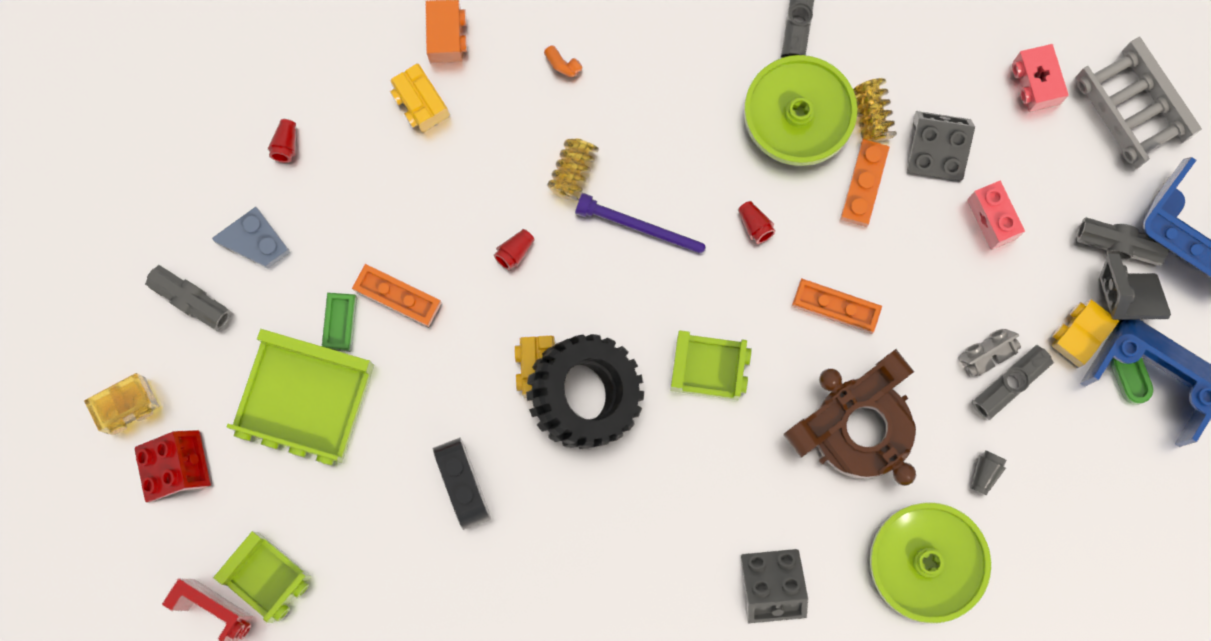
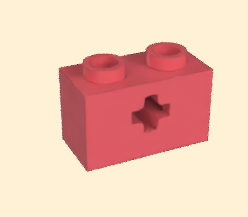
M1053 44L1019 52L1013 61L1012 70L1015 78H1019L1021 100L1024 104H1027L1028 111L1032 112L1061 105L1069 94Z
M1001 180L974 191L967 199L991 250L1018 239L1025 232Z

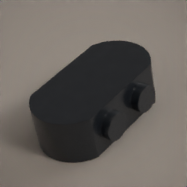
M461 437L433 447L438 468L462 529L465 530L491 520L488 506Z

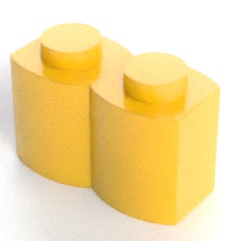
M1092 299L1085 304L1079 302L1069 314L1073 317L1069 324L1066 326L1063 323L1052 336L1056 340L1051 346L1078 368L1090 360L1119 322L1118 319H1112L1111 314Z

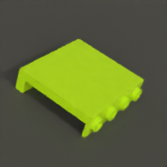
M260 328L257 340L261 343L233 425L228 423L226 428L235 431L233 436L250 441L253 436L262 439L261 445L273 449H278L279 445L289 447L288 453L305 458L306 453L316 455V461L330 466L333 465L334 461L342 463L374 364L370 360Z

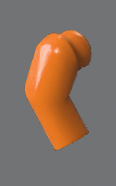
M554 45L544 50V55L553 69L568 77L577 76V73L583 68L576 58L566 62Z

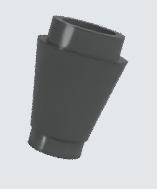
M985 450L983 456L979 455L971 489L987 496L988 492L1006 470L1004 466L1007 460Z

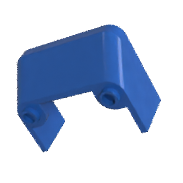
M1189 157L1181 161L1156 195L1144 219L1143 229L1148 237L1211 278V239L1177 218L1185 206V197L1177 189V186L1197 161L1193 157Z
M1140 319L1121 320L1113 329L1080 384L1086 387L1098 381L1112 358L1124 364H1132L1142 357L1191 388L1189 400L1196 410L1175 444L1182 447L1196 443L1211 420V364Z

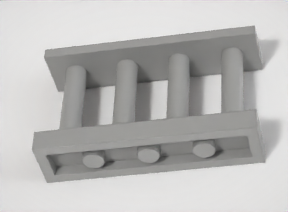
M1140 36L1130 41L1121 51L1124 55L1123 58L1095 74L1089 66H1086L1075 77L1078 88L1083 94L1088 96L1123 149L1125 159L1128 163L1133 164L1135 169L1140 168L1150 159L1147 155L1148 151L1175 136L1179 137L1182 143H1184L1202 130ZM1128 67L1133 68L1139 80L1109 97L1100 83ZM1143 90L1148 91L1154 100V104L1124 120L1116 106ZM1159 113L1163 114L1170 123V127L1139 143L1131 129Z

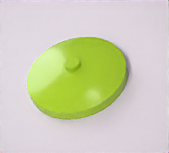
M806 55L783 57L764 67L750 84L744 104L745 124L754 143L769 157L788 165H813L831 158L847 143L857 119V101L848 79L839 69L827 61Z
M919 503L897 511L880 527L871 547L870 569L876 589L892 609L915 621L942 623L961 617L980 601L990 580L991 555L983 533L967 515L944 504Z

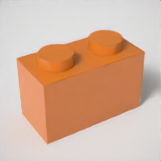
M459 0L425 1L426 53L429 62H463L462 52H467V37L462 35V26L467 25L466 9H461Z

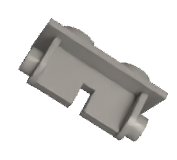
M1008 329L996 330L984 342L969 346L958 359L969 364L966 369L971 377L975 375L981 376L995 367L992 356L995 355L997 361L1002 363L1018 353L1021 345L1016 338L1019 337V334Z

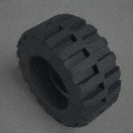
M582 334L556 343L542 353V358L536 360L532 367L535 373L530 374L527 381L528 385H532V390L526 392L527 401L533 402L534 408L529 409L531 416H538L540 422L537 426L542 432L547 430L550 432L548 438L554 442L562 441L565 447L587 449L609 444V442L623 437V432L630 431L635 424L632 418L639 417L642 410L638 406V402L644 400V391H640L639 384L644 382L642 374L638 376L636 374L635 368L638 365L635 359L629 360L626 357L629 352L623 346L616 348V341L610 338L601 340L600 335L590 334L584 336ZM576 365H584L594 370L604 384L606 393L605 404L601 413L596 418L585 419L577 415L566 400L564 391L565 379L570 369Z

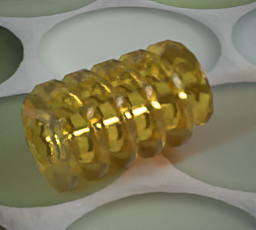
M884 78L865 81L853 89L857 98V108H859L857 110V117L861 119L858 124L863 129L861 131L862 139L882 141L897 135L896 131H888V128L895 125V121L886 120L887 117L893 115V111L884 110V107L891 104V100L882 99L883 96L889 93L888 89H880V86L887 82Z
M566 139L564 141L565 149L560 151L561 159L555 163L557 169L551 173L554 180L548 181L547 187L562 198L579 201L573 193L583 192V189L577 183L587 182V178L581 175V173L591 172V168L585 163L595 162V158L589 153L599 152V148L582 139Z

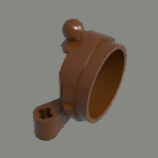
M897 349L875 364V367L859 379H852L842 383L840 372L833 368L823 370L819 377V383L823 389L831 391V393L823 400L816 412L806 419H802L783 434L798 455L802 458L818 446L823 456L818 460L819 463L822 465L827 461L834 469L847 476L868 479L882 476L893 470V478L898 484L903 486L912 484L916 479V470L910 463L904 461L911 453L916 436V426L911 411L905 402L909 398L906 394L901 397L893 388L913 374L914 370ZM859 408L876 410L885 421L886 433L884 439L873 447H864L856 444L847 432L848 418L853 411Z

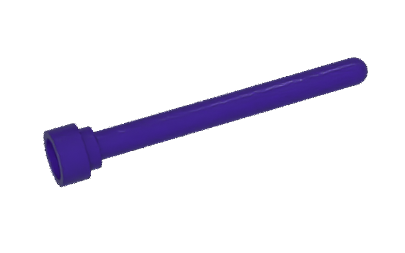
M582 193L575 210L577 215L586 218L587 215L592 217L594 214L697 253H703L706 250V246L702 242L597 204L598 201L594 200L591 195Z

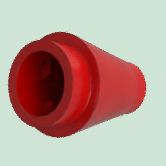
M289 119L280 120L268 146L271 159L287 163L295 156L296 123Z
M752 201L745 202L738 208V212L751 240L761 244L775 234L774 223Z
M522 229L496 248L497 252L494 254V258L503 268L511 270L519 265L535 239L531 233Z

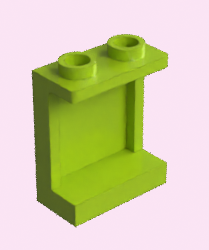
M679 330L670 391L739 400L741 393L746 394L748 376H743L744 365H750L752 348H747V340L744 339L739 342L690 335L689 331Z
M251 531L213 578L221 585L229 587L264 617L263 620L266 623H274L275 620L279 622L286 616L290 610L288 604L294 597L300 598L308 589L309 584L307 581L311 576L259 532Z

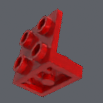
M199 430L172 431L134 448L145 502H153L179 491L204 489L211 486Z

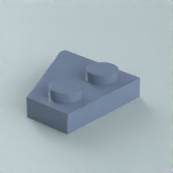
M256 206L212 237L216 244L226 247L267 269L290 253L289 249Z

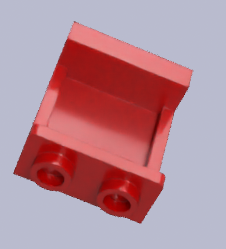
M178 578L161 604L171 611H189L192 604L195 603L226 623L225 628L217 639L219 641L243 640L252 627V624L249 623L253 617L251 614L195 579Z

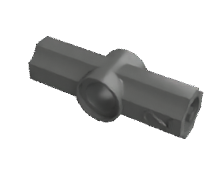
M790 0L785 22L786 27L781 58L806 55L814 0ZM802 16L805 22H796L793 17Z
M1085 217L1077 233V242L1107 250V254H1120L1121 259L1134 258L1161 266L1169 252L1168 249L1147 235L1139 233L1138 228L1127 224L1111 225Z
M161 265L152 269L147 276L145 285L168 299L170 304L190 317L193 315L216 331L223 327L228 320L231 311L224 305L208 297L205 291L190 281L182 280Z
M1035 345L972 401L975 409L982 416L991 420L1054 363L1051 355L1044 348ZM1009 375L1014 376L1018 380L1019 385L1017 389L1009 386L1007 382Z

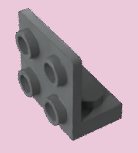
M916 111L914 117L916 131L907 168L908 172L962 181L975 131V125L972 120Z
M1108 254L1099 278L1112 319H1169L1171 312L1158 275L1155 273H1128L1127 267L1122 263L1120 254Z
M798 549L741 555L747 595L748 623L807 618L808 594Z

